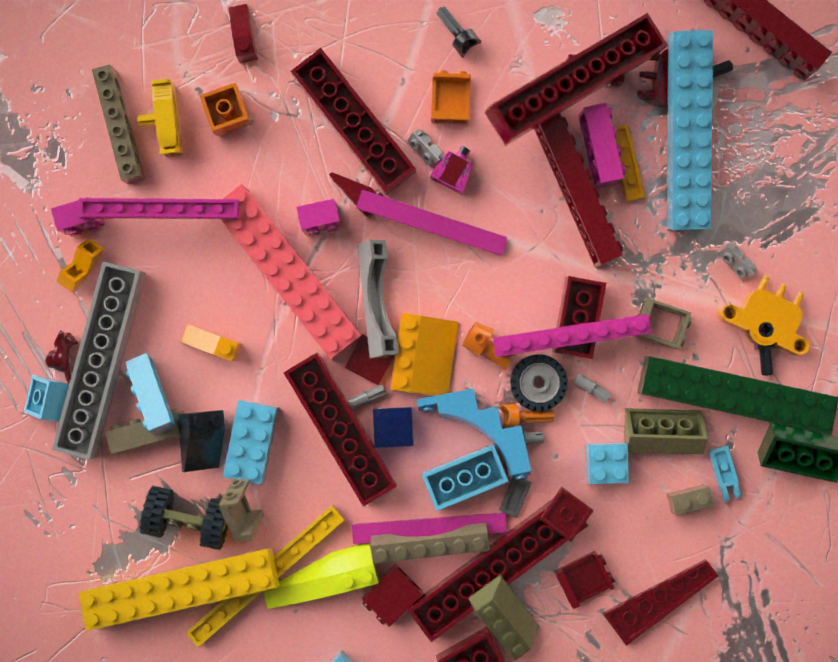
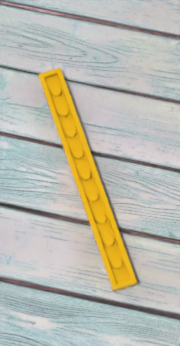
M334 505L328 508L274 555L278 578L345 520ZM263 591L221 601L191 627L186 634L198 648Z

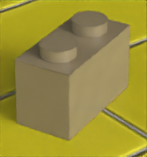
M704 484L667 493L670 510L675 515L714 506L710 488Z

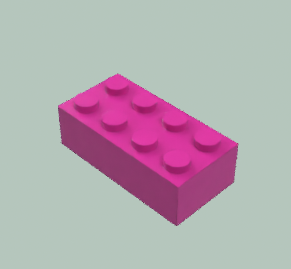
M607 102L584 107L578 115L594 187L597 189L617 185L624 179L626 174L624 164H621L619 158L621 156V149L619 145H616L615 141L617 137L616 128L611 123L613 117L612 110L607 106Z

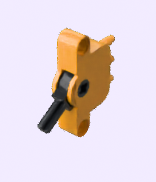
M767 275L763 276L755 291H751L746 295L740 308L732 304L720 307L717 312L720 321L745 332L748 341L754 345V350H759L761 375L763 376L773 374L771 349L777 347L792 355H804L810 348L808 340L795 334L803 316L800 305L804 293L798 292L792 303L783 299L787 287L784 283L780 285L776 294L765 290L769 280ZM726 309H730L732 312L730 319L725 316ZM765 328L766 332H761L760 329ZM797 341L801 345V349L799 351L795 349V343Z

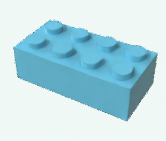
M238 400L223 477L249 479L250 483L260 485L264 483L279 407Z
M493 444L421 472L436 511L509 482Z

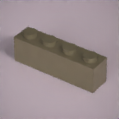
M171 409L176 427L157 435L146 431L140 418L129 421V425L122 427V424L111 426V430L105 432L110 453L114 454L179 436L178 414H183L184 410Z

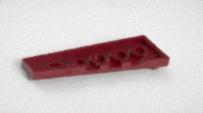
M704 559L602 614L627 646L716 579L718 574L709 562Z

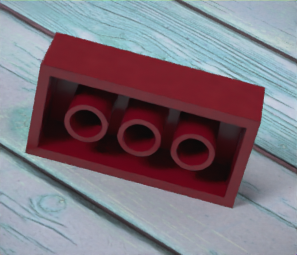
M573 276L565 277L556 328L600 321L607 283ZM596 342L552 348V353L593 359Z

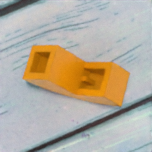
M90 238L86 239L77 246L72 262L59 272L56 282L70 292L75 291L92 272L104 248Z

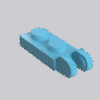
M725 445L708 450L723 500L725 502L730 500L726 488L730 485L735 498H741L738 486L739 481L729 447Z

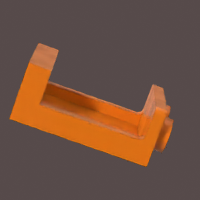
M438 70L437 73H433L431 123L469 124L471 74H467L465 71H457L456 74L448 73L445 70Z

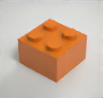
M236 82L199 95L210 128L215 136L252 124Z

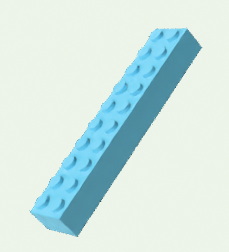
M713 30L673 31L668 34L667 229L670 230L711 229Z

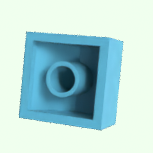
M32 375L24 412L42 420L59 422L69 384L59 380Z

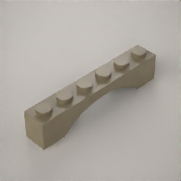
M485 522L468 524L459 529L432 536L374 535L371 536L370 547L372 562L377 564L489 551V540Z

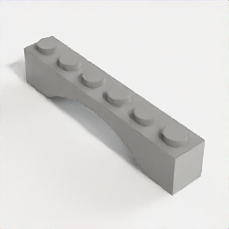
M368 240L358 244L357 248L370 358H387L398 355L399 351L397 335L388 320L383 297V280L388 260L386 240Z

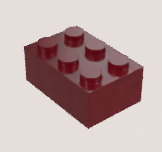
M487 626L436 655L437 662H506Z

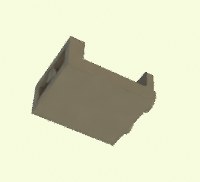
M249 479L232 480L219 503L220 510L234 542L253 540L264 517L262 509L251 510L245 496V491L250 484Z

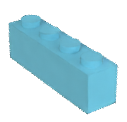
M145 353L126 361L127 369H125L127 378L132 381L131 391L138 399L137 408L140 414L144 416L145 420L142 422L145 430L150 431L153 435H157L176 427L153 359Z

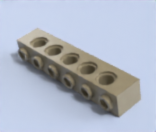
M110 64L94 68L92 73L120 179L126 184L143 180L145 177L117 71Z

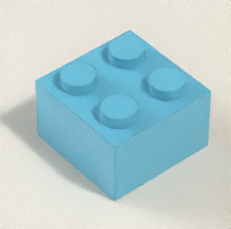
M624 442L585 443L586 482L589 484L629 483L628 444Z

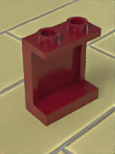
M596 551L554 570L572 609L579 607V603L607 589H615L612 584L615 580L611 572H606L604 567L607 565L602 554L598 555Z
M395 563L379 583L367 594L363 595L362 600L364 602L362 604L367 610H373L377 614L376 618L382 625L386 624L390 627L422 595V589Z

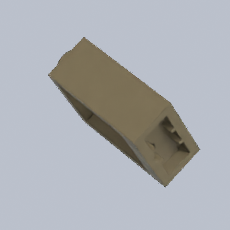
M650 298L643 299L638 315L648 314L650 316L652 307L681 316L673 342L649 334L636 336L672 349H680V346L683 347L686 341V336L684 335L686 328H689L692 322L690 317L692 312Z

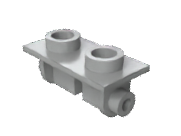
M418 129L412 132L407 140L411 148L422 156L426 164L434 168L438 161L440 162L444 158L443 151L435 143L430 147L428 146L432 140L423 130Z
M730 242L723 250L718 252L723 261L743 281L755 275L757 271L756 266L747 256L743 259L740 258L744 253L736 244Z

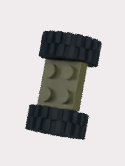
M152 486L149 489L146 501L143 504V511L141 512L142 517L139 526L141 534L161 538L167 529V524L178 528L186 525L190 530L201 532L200 546L221 550L225 542L228 526L219 507L220 499L211 498L206 508V514L204 517L171 511L174 501L172 489Z

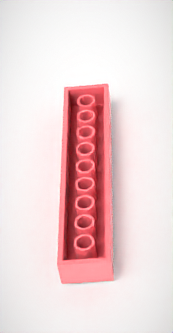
M241 184L223 199H239V220L221 219L327 356L330 359L335 358L361 337L359 331L246 187Z

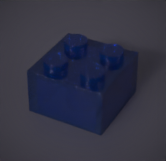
M412 406L373 408L375 448L414 445Z

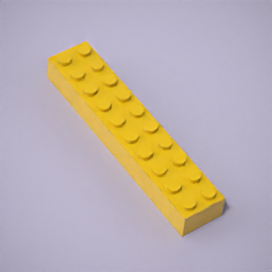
M272 547L91 588L78 592L85 631L269 590L280 586L273 550Z

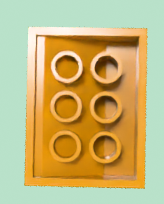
M402 313L398 335L399 354L395 356L391 390L434 396L447 394L449 392L459 322Z

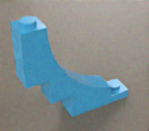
M474 389L417 399L419 411L429 413L438 408L440 418L460 421L484 434L497 447L505 459L511 479L523 480L528 478L527 475H531L522 427L516 426L502 429L498 408L478 410Z

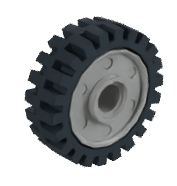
M535 354L525 357L514 367L510 379V388L514 398L523 407L533 411H546L554 408L562 401L568 388V378L563 366L556 359L543 354ZM537 377L543 379L544 384L541 388H536L534 385V380Z

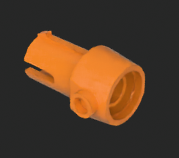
M475 322L467 333L462 346L475 356L482 355L501 366L500 369H507L513 361L505 356H495L493 338L497 336L493 334L494 329Z

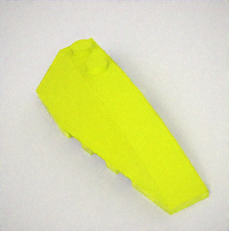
M370 543L332 551L321 559L279 581L280 586L263 591L267 609L324 598L378 584L379 576L376 565L372 562Z

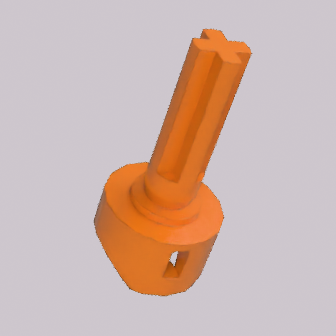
M501 404L499 407L504 416L502 429L519 426V422H554L555 415L553 410L519 411L516 404Z

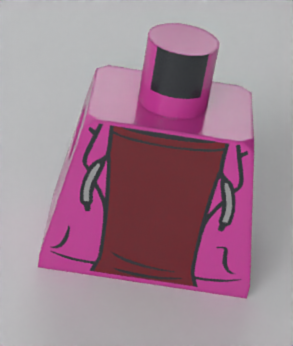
M460 146L457 154L448 151L431 173L430 179L462 195L473 164L466 160L471 151L464 146Z

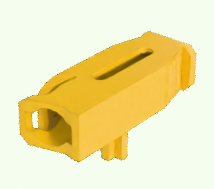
M171 79L153 80L151 85L154 113L138 115L137 122L139 127L156 125L160 155L184 154L175 84Z

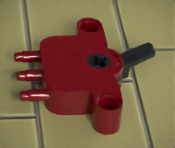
M666 49L661 54L650 59L651 61H656L654 72H640V77L653 80L652 91H637V96L650 98L656 106L668 108V49ZM727 60L713 66V78L732 71L733 63Z

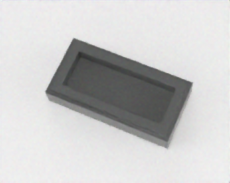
M512 478L499 511L517 518L532 482L526 479L516 480V478Z

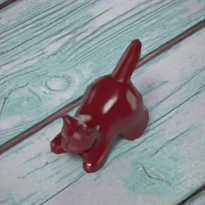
M60 330L54 342L55 349L49 351L45 364L49 368L64 372L66 381L70 384L69 349L74 344H78V341L75 340L71 333L64 334Z

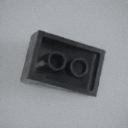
M224 410L178 414L182 472L219 468L225 432Z

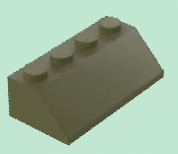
M625 408L624 440L628 444V452L704 454L708 437L702 410Z
M501 575L468 598L476 613L515 661L531 650L540 626Z

